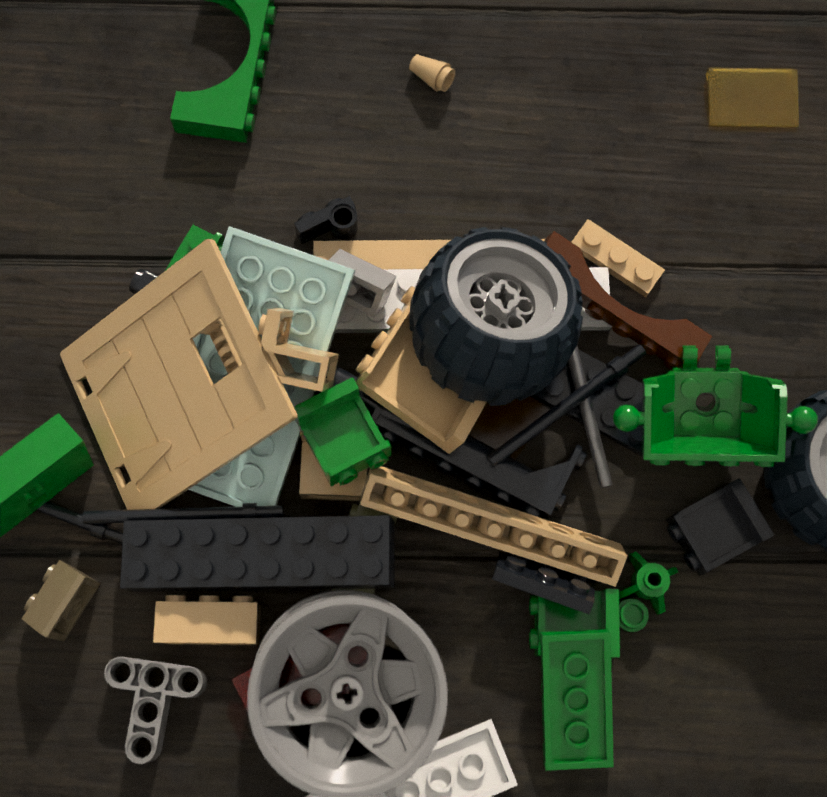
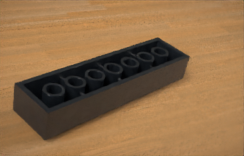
M389 515L124 521L120 588L132 592L395 589V521Z

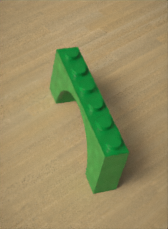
M206 0L226 7L243 21L250 33L249 50L237 71L222 83L200 91H176L170 120L176 133L246 143L248 132H253L255 126V114H252L253 106L258 105L260 101L261 90L258 87L259 78H264L266 61L263 60L264 51H269L271 33H268L269 26L275 24L276 7H274V0Z

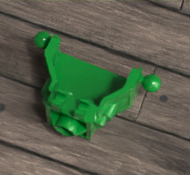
M683 345L682 368H672V371H668V374L643 379V412H639L632 405H622L613 414L614 425L623 432L633 431L639 425H642L643 459L650 460V464L668 465L670 460L684 461V464L690 466H701L705 464V461H719V464L723 466H738L740 461L754 462V465L760 467L775 466V462H785L786 427H791L797 433L807 434L812 432L818 424V416L810 407L800 406L791 413H787V387L782 380L752 375L748 372L740 371L738 368H730L731 348H729V345H715V368H696L698 348H696V345ZM710 393L713 395L712 402L705 407L698 406L696 399L700 394Z

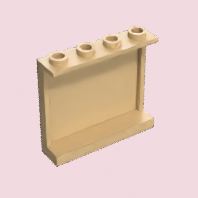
M410 286L400 300L404 303V306L401 310L396 308L386 322L390 328L387 332L382 330L372 343L371 347L375 349L372 356L367 354L356 368V371L360 374L355 382L361 391L450 454L465 442L486 402L476 400L474 403L458 398L459 394L447 387L442 389L431 379L432 375L428 367L421 366L413 347V331H410L409 324L410 302L415 287Z

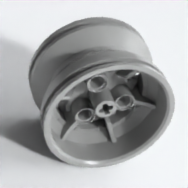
M331 590L317 593L287 609L272 624L261 641L253 664L248 688L249 720L253 735L262 754L284 779L299 789L319 797H372L391 790L404 782L423 765L434 749L443 729L447 710L446 676L438 652L429 637L406 613L393 603L377 595L357 590ZM351 623L338 644L318 631L321 628L334 624ZM385 635L400 648L406 660L382 659ZM355 646H362L367 651L365 660L359 664H353L347 658L348 652ZM289 655H291L302 676L278 688L282 669ZM349 683V694L343 695L342 685ZM308 688L317 689L321 693L320 700L314 705L305 704L301 700L304 690ZM411 698L406 718L402 725H400L391 705ZM369 707L375 708L378 711V718L375 722L364 724L359 720L362 710ZM311 724L309 745L304 744L292 732L289 726ZM355 738L370 750V752L362 755L345 757Z

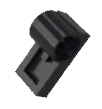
M348 196L344 199L336 198L330 201L325 208L315 213L311 211L303 214L294 223L296 235L301 244L328 231H331L336 238L341 240L352 238L357 233L358 221L356 207L351 197ZM342 217H346L351 220V222L347 225H339L336 223V221Z

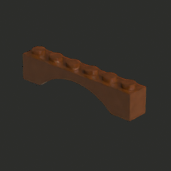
M555 231L544 240L548 243V247L557 254H561L570 264L569 271L574 278L578 279L582 291V307L586 309L585 312L590 317L596 320H603L612 326L611 329L617 335L624 338L629 337L640 344L647 354L656 355L662 359L664 365L670 370L672 368H682L683 345H696V348H698V363L712 338L710 334L687 319H655L638 314L621 305L596 281L585 262L581 248Z

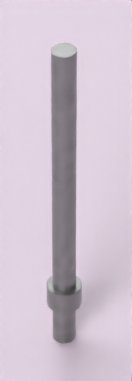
M577 346L568 360L575 391L587 383ZM588 397L579 404L599 486L602 489L611 487L613 484L591 398Z

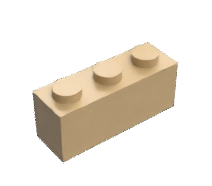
M166 595L165 601H156L153 643L259 645L261 605L258 602H253V597L233 596L232 602H219V596H199V602H186V596Z

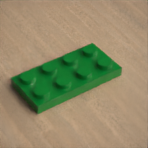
M608 629L540 632L543 763L545 770L614 767L611 632Z

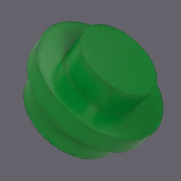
M630 598L619 603V627L627 632H637L646 626L649 613L647 607L641 601Z

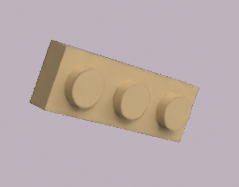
M589 219L572 240L573 244L581 248L585 258L599 267H608L611 275L644 297L648 296L665 271V269Z

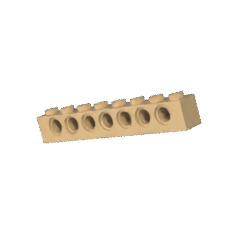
M383 466L374 470L369 469L361 493L360 505L614 587L617 585L628 557L621 543Z

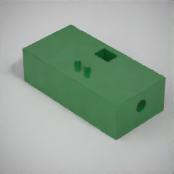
M59 413L0 456V537L94 466L84 441Z

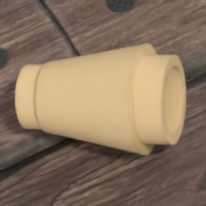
M418 54L411 60L409 70L435 91L441 90L445 92L452 85L455 78V70L451 68L449 63Z

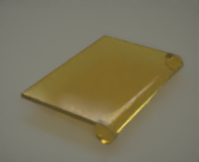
M707 68L706 78L709 80V126L799 127L797 69Z

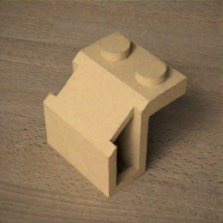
M283 308L267 309V314H262L260 318L258 334L262 335L261 344L275 366L281 383L321 392L333 387L339 354L288 344L294 311ZM287 356L321 363L319 376L295 372Z
M300 430L302 454L299 494L301 499L360 501L367 478V469L357 473L358 477L348 484L340 485L337 483L331 486Z

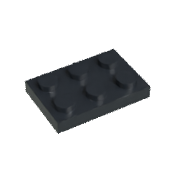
M499 551L493 580L590 615L594 605L595 580L512 553Z

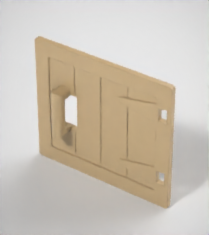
M213 239L203 241L60 353L127 510L161 508L297 418L294 406L278 377L275 366L261 344L262 339L258 334L257 328ZM200 333L210 335L228 375L213 384L193 341ZM84 379H87L91 387L92 393L90 395L87 394L82 381ZM124 466L131 479L128 484L120 470Z

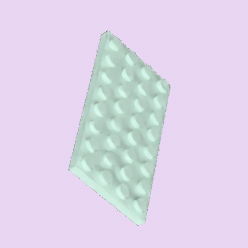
M229 226L221 249V255L257 331L262 314H267V309L283 308L293 310L288 344L329 352L356 270ZM200 333L193 341L213 384L228 375L210 335ZM287 356L295 372L319 376L321 363ZM283 384L293 406L314 396L315 390ZM293 420L188 490L235 507H242L243 503H257V506H277L300 438V428L296 421Z

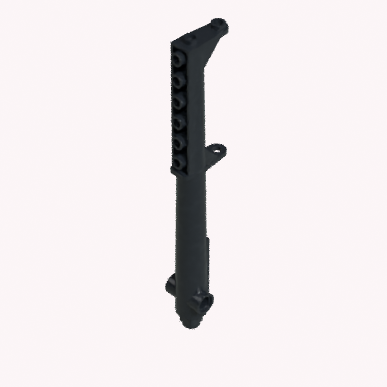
M139 269L131 280L129 291L136 294L157 278L158 275L148 270ZM337 366L333 386L352 377L356 381L357 377ZM359 389V395L385 441L388 440L391 445H394L395 442L407 448L406 452L417 459L423 460L425 457L435 462V467L443 473L452 475L454 472L465 478L464 483L474 489L481 490L484 488L494 493L492 497L505 505L513 503L522 508V512L543 519H547L553 510L556 512L560 510L566 498L562 491L573 468L580 469L587 455L586 452L582 451L583 447L577 444L567 462L538 471L525 466L511 457H507L493 467L486 458V456L496 450L491 446L468 435L465 442L449 454ZM315 390L314 396L321 393V391Z

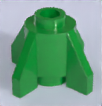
M637 551L629 554L628 557L636 571L632 574L630 580L631 587L620 591L619 599L634 593L639 598L650 600L657 615L666 612L664 593L669 588L670 576L678 573L676 566L666 570L657 563H648ZM652 577L655 583L651 585L648 582V578Z

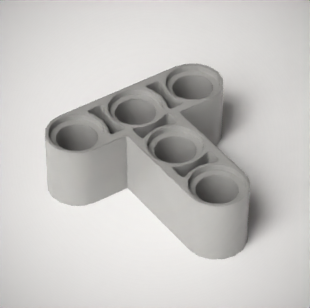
M116 657L108 662L104 670L106 682L115 688L135 691L125 744V753L128 759L136 764H144L157 759L163 747L171 697L196 698L202 695L208 683L206 674L201 669L128 657ZM126 663L130 668V676L125 682L121 683L116 677V670L121 664ZM160 668L164 673V681L160 686L153 687L150 684L149 675L154 669ZM192 672L198 678V685L194 691L187 692L182 686V680L186 674ZM150 702L154 703L158 709L157 718L152 722H148L143 716V709ZM143 737L147 738L152 745L151 752L147 757L140 756L136 750L138 741Z

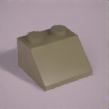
M59 560L56 565H51L43 577V582L45 583L38 594H33L24 606L26 613L22 620L46 638L65 641L101 583Z

